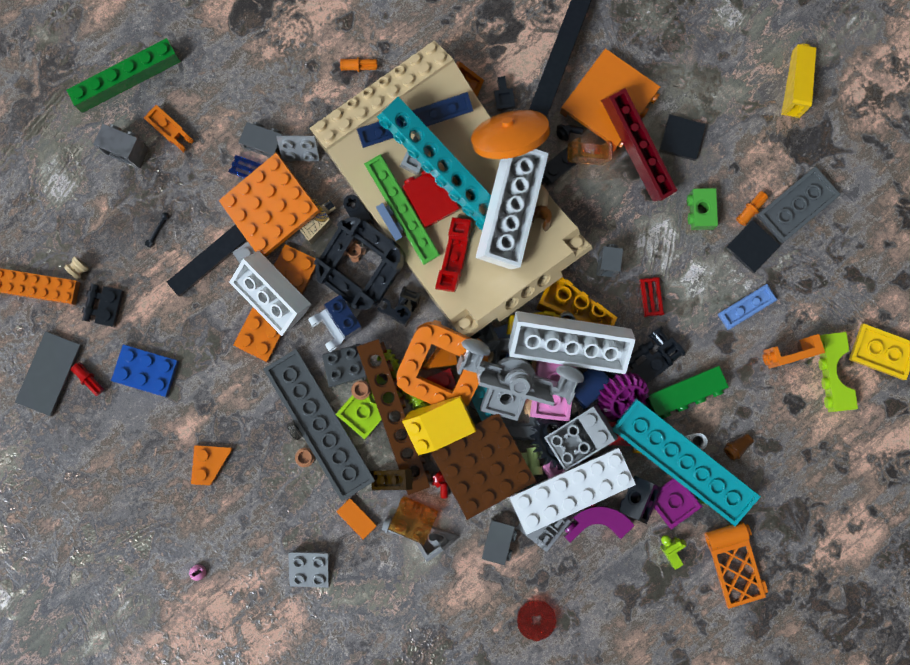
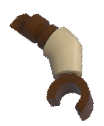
M541 184L532 223H534L536 218L545 220L543 222V230L546 232L550 228L552 214L548 209L549 193Z

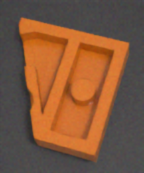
M194 445L191 484L212 485L229 454L232 453L233 448Z

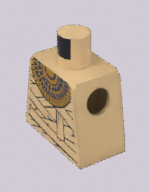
M312 199L321 212L300 228V231L310 244H313L332 224L327 215L336 208L330 200L320 206L315 199Z

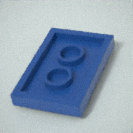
M122 345L111 381L168 397L179 361Z

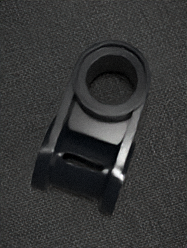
M348 195L345 197L343 205L350 217L362 218L372 225L374 224L368 211L357 196ZM351 201L355 203V208L350 206Z

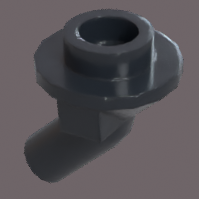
M559 124L556 133L561 140L568 141L570 140L571 133L582 135L584 128L569 124Z

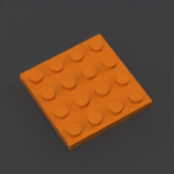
M277 153L273 154L218 200L254 251L259 250L265 257L321 212Z

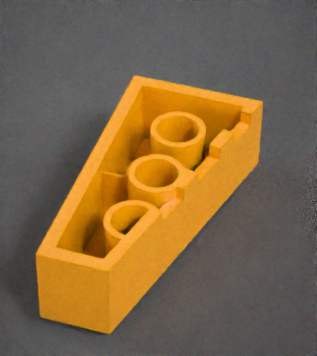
M563 277L544 290L536 308L542 312L544 310L552 311L558 315L564 311H569L574 315L575 320L611 326L615 325L618 318Z

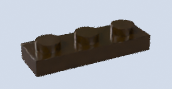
M411 469L371 471L375 479L371 483L372 491L413 489Z

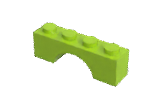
M847 332L820 335L825 353L820 354L819 368L823 373L821 384L826 394L824 398L825 407L828 409V412L858 409L856 391L845 386L837 375L839 359L849 352Z

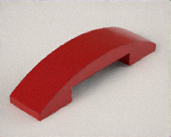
M452 217L448 232L449 240L442 269L439 270L435 286L436 290L456 291L466 258L471 220Z

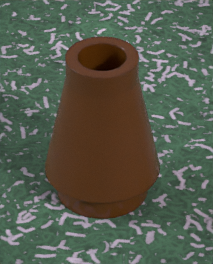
M746 433L727 443L724 452L733 461L740 459L754 441Z

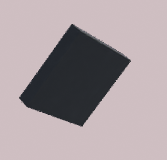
M669 114L659 151L696 161L706 124Z
M752 220L725 248L748 270L755 273L780 245Z

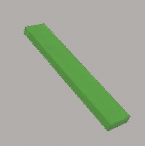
M380 154L364 163L422 264L425 265L439 257L438 250L382 155Z

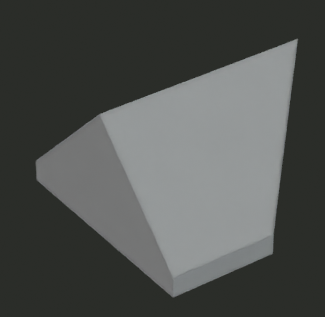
M427 523L411 534L427 562L460 537L429 526Z

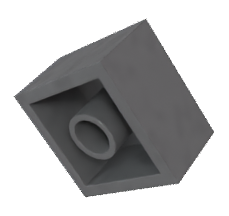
M102 124L93 143L105 155L139 169L149 149L143 144L144 141L138 138L137 134L130 131L124 133L121 131V128L110 124V126Z

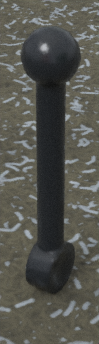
M164 212L161 214L162 218L149 240L145 241L147 247L151 248L153 246L154 238L163 222L169 217L168 213Z

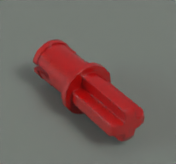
M81 362L72 366L71 371L79 378L80 383L86 385L95 396L100 395L104 391L101 385L94 379V374L90 373Z

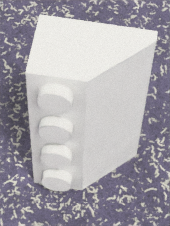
M259 250L243 258L230 280V284L281 336L288 332L312 305Z

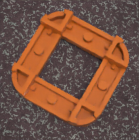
M437 320L419 325L397 371V386L405 393L431 405L461 396L467 407L479 385L477 373L463 369L453 391L419 376L418 373L431 344L461 356L466 353V349L461 344L462 341L472 338L441 325V321ZM489 355L483 356L482 360L488 362Z

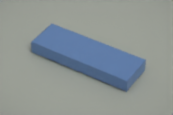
M768 284L718 313V316L727 330L772 304L777 298Z

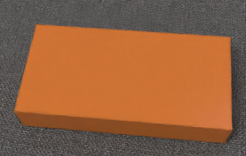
M351 498L336 511L362 539H365L377 527L376 523Z

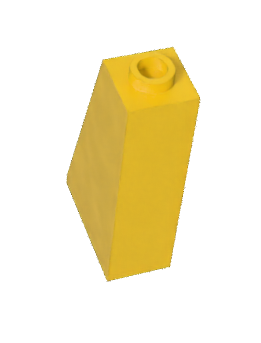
M798 44L793 49L781 115L800 118L812 106L816 47H811L809 44Z

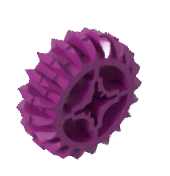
M629 371L626 374H620V376L615 374L613 379L609 378V382L603 384L604 389L599 390L601 395L597 397L602 413L611 421L615 420L617 422L636 398L643 404H647L646 399L649 397V389L643 378Z

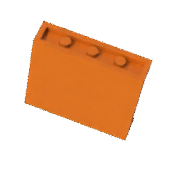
M605 48L563 104L560 114L564 117L569 115L614 146L612 150L615 151L617 147L622 148L624 144L601 100L618 90L626 88L639 116L643 119L649 111L647 106L650 102L654 104L660 96L658 93L660 86Z

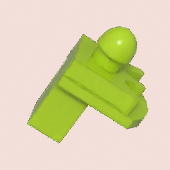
M663 535L661 542L664 545L660 546L671 566L676 570L683 566L677 552L685 548L687 543L683 539L680 540L674 537L671 540L668 535Z

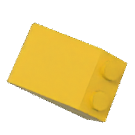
M461 396L412 410L402 421L418 456L436 451L477 431Z

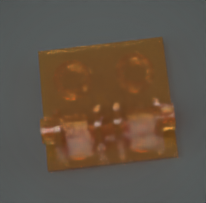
M403 496L388 530L425 545L439 511Z

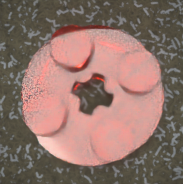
M541 600L525 602L517 613L518 629L523 636L533 641L546 639L552 634L556 625V617L552 607ZM533 615L536 617L541 616V623L539 625L532 624L533 619L531 617Z

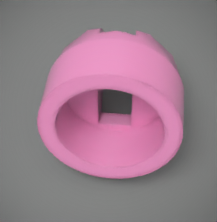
M200 564L194 565L189 571L190 578L195 581L203 579L206 575L205 567ZM200 569L201 573L194 577L193 573Z

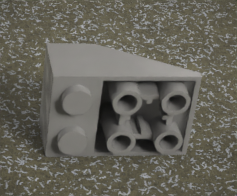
M595 405L544 438L566 471L617 440L618 436L612 430L611 425L599 406Z

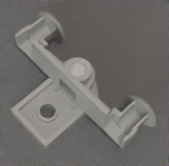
M465 339L462 341L461 344L466 349V353L460 356L456 366L458 374H461L462 369L477 373L479 386L487 388L480 406L481 411L494 415L499 414L501 417L518 421L526 399L554 406V394L566 398L567 404L571 405L577 383L584 381L583 374L578 369L568 365H561L556 368V372L561 376L557 382L536 376L532 365L525 359L507 357L498 361L497 364L483 361V356L490 355V348L484 342L477 339ZM504 394L511 396L507 401L501 400L500 397Z

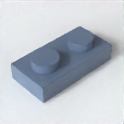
M381 203L376 206L395 241L403 238L401 233L404 231L398 222L394 223L391 217L394 214L389 205L384 206Z

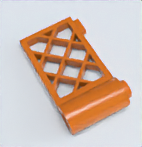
M742 521L736 527L732 524L705 532V540L712 555L727 608L730 609L766 598L765 593H768L766 582L764 580L761 581L749 542V536L752 535L749 525H745ZM745 546L747 554L743 560L735 556L738 548ZM725 552L730 555L725 565L719 563L717 554ZM733 558L742 562L737 572L728 568ZM746 564L751 566L753 570L750 578L741 575ZM727 570L736 574L731 584L725 582L723 578ZM739 576L747 580L743 591L734 587ZM751 583L758 587L759 594L751 596L746 593ZM732 589H735L741 595L738 600L731 602L729 595Z

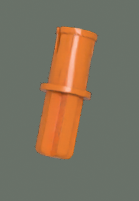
M359 57L357 59H340L341 71L353 70L360 72V70H377L378 68L376 59H360Z
M760 191L751 203L746 204V208L736 218L737 222L746 226L750 219L759 213L758 210L768 200V195Z

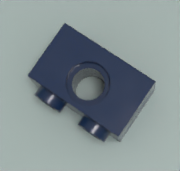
M341 294L324 304L326 312L344 340L361 331V325Z

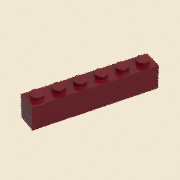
M626 88L618 90L602 99L601 102L652 201H661L677 192Z

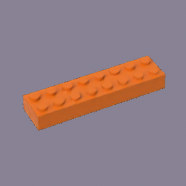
M0 268V293L76 305L80 282L76 280Z

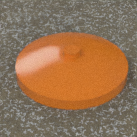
M514 110L495 115L482 122L473 131L471 136L473 149L478 155L489 159H507L524 155L538 148L547 140L550 134L549 121L544 114L533 110Z

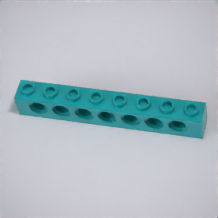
M396 97L377 116L379 123L393 134L394 139L399 144L404 145L408 154L421 163L422 169L430 173L435 178L436 184L444 188L449 193V197L454 202H458L462 207V211L467 216H471L476 221V226L483 230L491 195L400 97ZM397 119L403 122V127L397 124ZM411 133L416 135L417 142L411 139ZM425 148L430 150L431 156L425 154ZM439 163L444 165V171L440 170ZM452 177L457 179V186L452 182ZM466 191L471 194V200L466 197ZM480 205L485 210L484 214H482L479 210Z

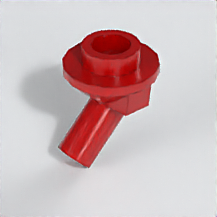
M439 471L431 478L433 480L431 485L437 488L440 487V497L446 499L448 498V484L441 471Z

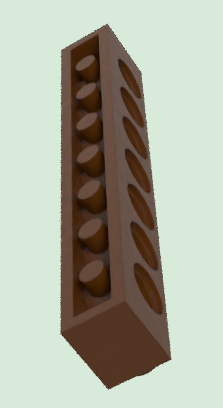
M377 339L356 346L399 470L410 469L412 466L419 468V473L412 476L413 489L406 490L407 494L410 495L430 488L429 482L432 479L429 471H424L422 464L426 462L423 454L418 456L408 433L404 439L396 437V432L399 429L406 431L402 422L406 417L403 410L406 408L403 397L399 398L397 390L400 388L397 386V379H392L390 372L394 370L391 361H386L384 353H387L384 342H380ZM373 355L380 356V365H371L370 358ZM381 373L386 374L388 377L387 382L382 385L376 381L377 376ZM386 392H391L394 395V399L390 403H386L383 400V395ZM392 411L400 412V418L397 421H392L389 418V414ZM405 448H411L413 454L411 457L406 458L402 455V451Z

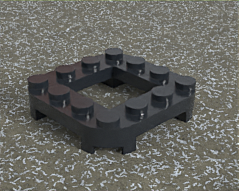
M349 217L339 221L337 224L338 229L322 255L316 257L314 261L318 277L316 279L320 284H325L336 294H341L343 299L351 304L350 307L359 310L373 309L381 302L401 271L406 255L398 243L367 220ZM356 238L381 256L382 262L365 288H362L337 269Z

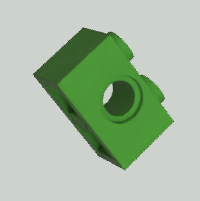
M716 188L693 189L687 195V206H690V213H688L687 217L688 225H691V230H714L718 226ZM703 206L706 212L700 213L697 207Z

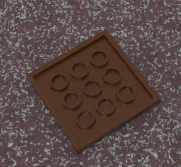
M499 414L492 415L476 424V432L430 452L467 520L536 482Z

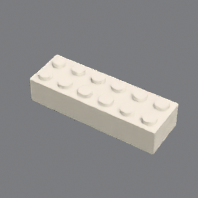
M534 149L521 156L500 159L476 254L477 259L511 270L521 267L549 153Z
M516 311L508 349L510 357L626 374L636 339L630 328Z
M614 448L513 494L509 499L527 535L636 484L620 449Z

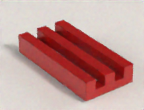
M659 277L640 279L644 317L664 315ZM652 282H655V288H656V296H657V303H658V311H656V312H655V304H654V296H653ZM645 283L648 285L651 312L648 311Z

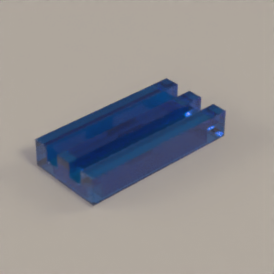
M235 155V160L232 162V167L228 172L245 179L248 175L236 171V168L250 173L254 169L238 164L239 162L256 168L261 164Z

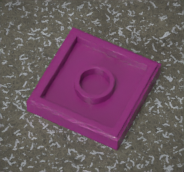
M674 478L661 487L662 490L654 506L671 530L703 507L693 493Z

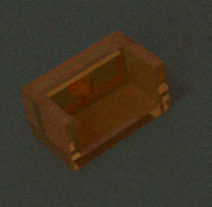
M576 138L568 143V162L604 165L612 160V142L610 141L599 145L581 143V138Z

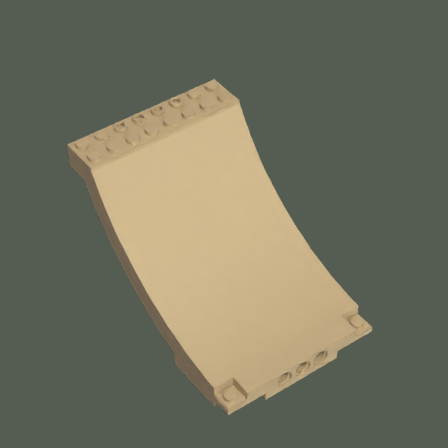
M436 41L426 45L409 59L396 66L389 73L379 78L369 87L310 127L319 144L330 156L382 232L394 241L395 239L376 209V206L381 203L384 206L388 204L364 163L381 154L401 189L405 185V180L413 176L415 179L418 178L424 170L421 167L419 173L415 175L400 167L407 149L394 138L362 148L356 129L378 122L377 116L396 97L399 96L411 110L468 92L473 108L472 112L427 127L490 195L492 194L500 159L485 158L474 151L471 142L472 133L482 122L491 117L469 86L454 59ZM411 133V139L413 140L415 135ZM439 163L440 170L444 171V165ZM550 195L548 201V209L552 214L550 228L546 232L543 230V222L545 220L541 218H536L534 223H531L520 268L511 270L476 258L482 230L476 226V221L471 216H467L462 211V207L458 202L456 203L460 208L459 211L425 229L438 250L439 257L423 265L404 232L401 233L403 238L395 241L406 255L404 262L424 287L429 297L455 330L468 337L477 333L496 318L501 322L562 278V270L593 249L592 245L580 234L578 227L561 210ZM480 205L479 210L482 214H484L485 210ZM393 215L391 218L394 223H397L398 221ZM452 217L471 220L466 258L455 292L435 289L449 240L448 232Z

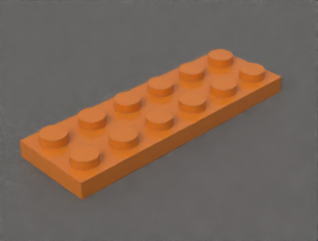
M285 244L274 267L303 295L315 272L316 265L314 264L315 258ZM252 307L233 346L265 362H269L282 336Z

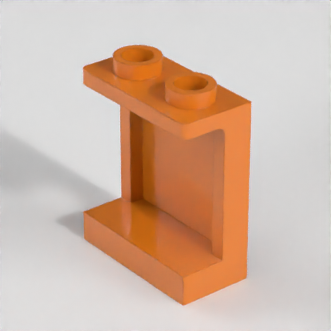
M817 334L799 340L803 351L784 357L780 355L778 346L763 350V361L770 369L823 354L825 350L820 335Z

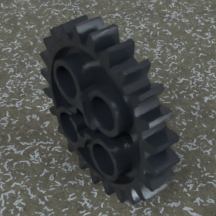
M572 408L570 414V421L576 418L579 413L577 411L572 414ZM543 418L534 420L537 426L531 427L535 434L530 435V437L534 438L535 441L530 444L536 445L537 448L533 453H540L537 459L544 458V465L550 463V468L557 466L558 470L563 469L544 437L549 435L547 431L548 426L555 431L569 421Z

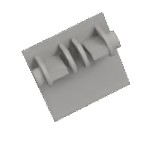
M277 136L283 161L311 162L320 160L318 154L319 144H316L315 136Z
M564 517L526 536L547 552L571 521ZM519 523L516 528L525 534L521 523Z
M297 550L288 552L289 582L291 587L329 588L328 561L330 560V553H326V551L309 552L308 550L306 552H298Z

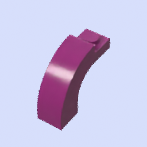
M604 506L587 507L572 516L577 523L574 525L572 522L564 530L566 533L563 536L571 543L588 526L602 524L607 526L619 539H622L635 525L617 510Z

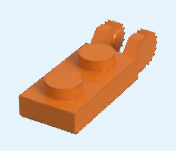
M155 105L144 117L151 126L171 144L176 145L183 153L186 150L185 146L176 139L182 135L188 143L192 144L194 142L184 132L185 130L158 105Z

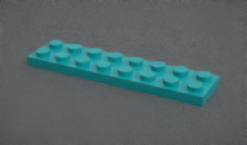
M637 398L612 427L616 434L735 527L761 497Z

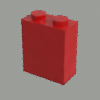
M422 171V175L415 179L413 176L405 180V185L402 186V189L426 229L459 211L460 208L449 197V193L436 184L435 178L430 173Z

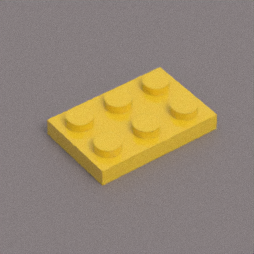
M863 323L860 325L849 360L898 379L907 380L910 372V340Z

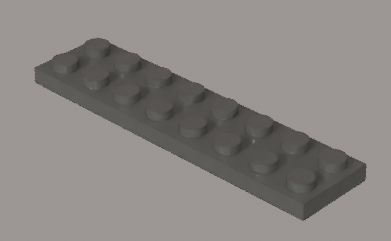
M298 350L291 351L263 368L340 500L344 501L373 483L375 479L339 418L335 415L336 413Z

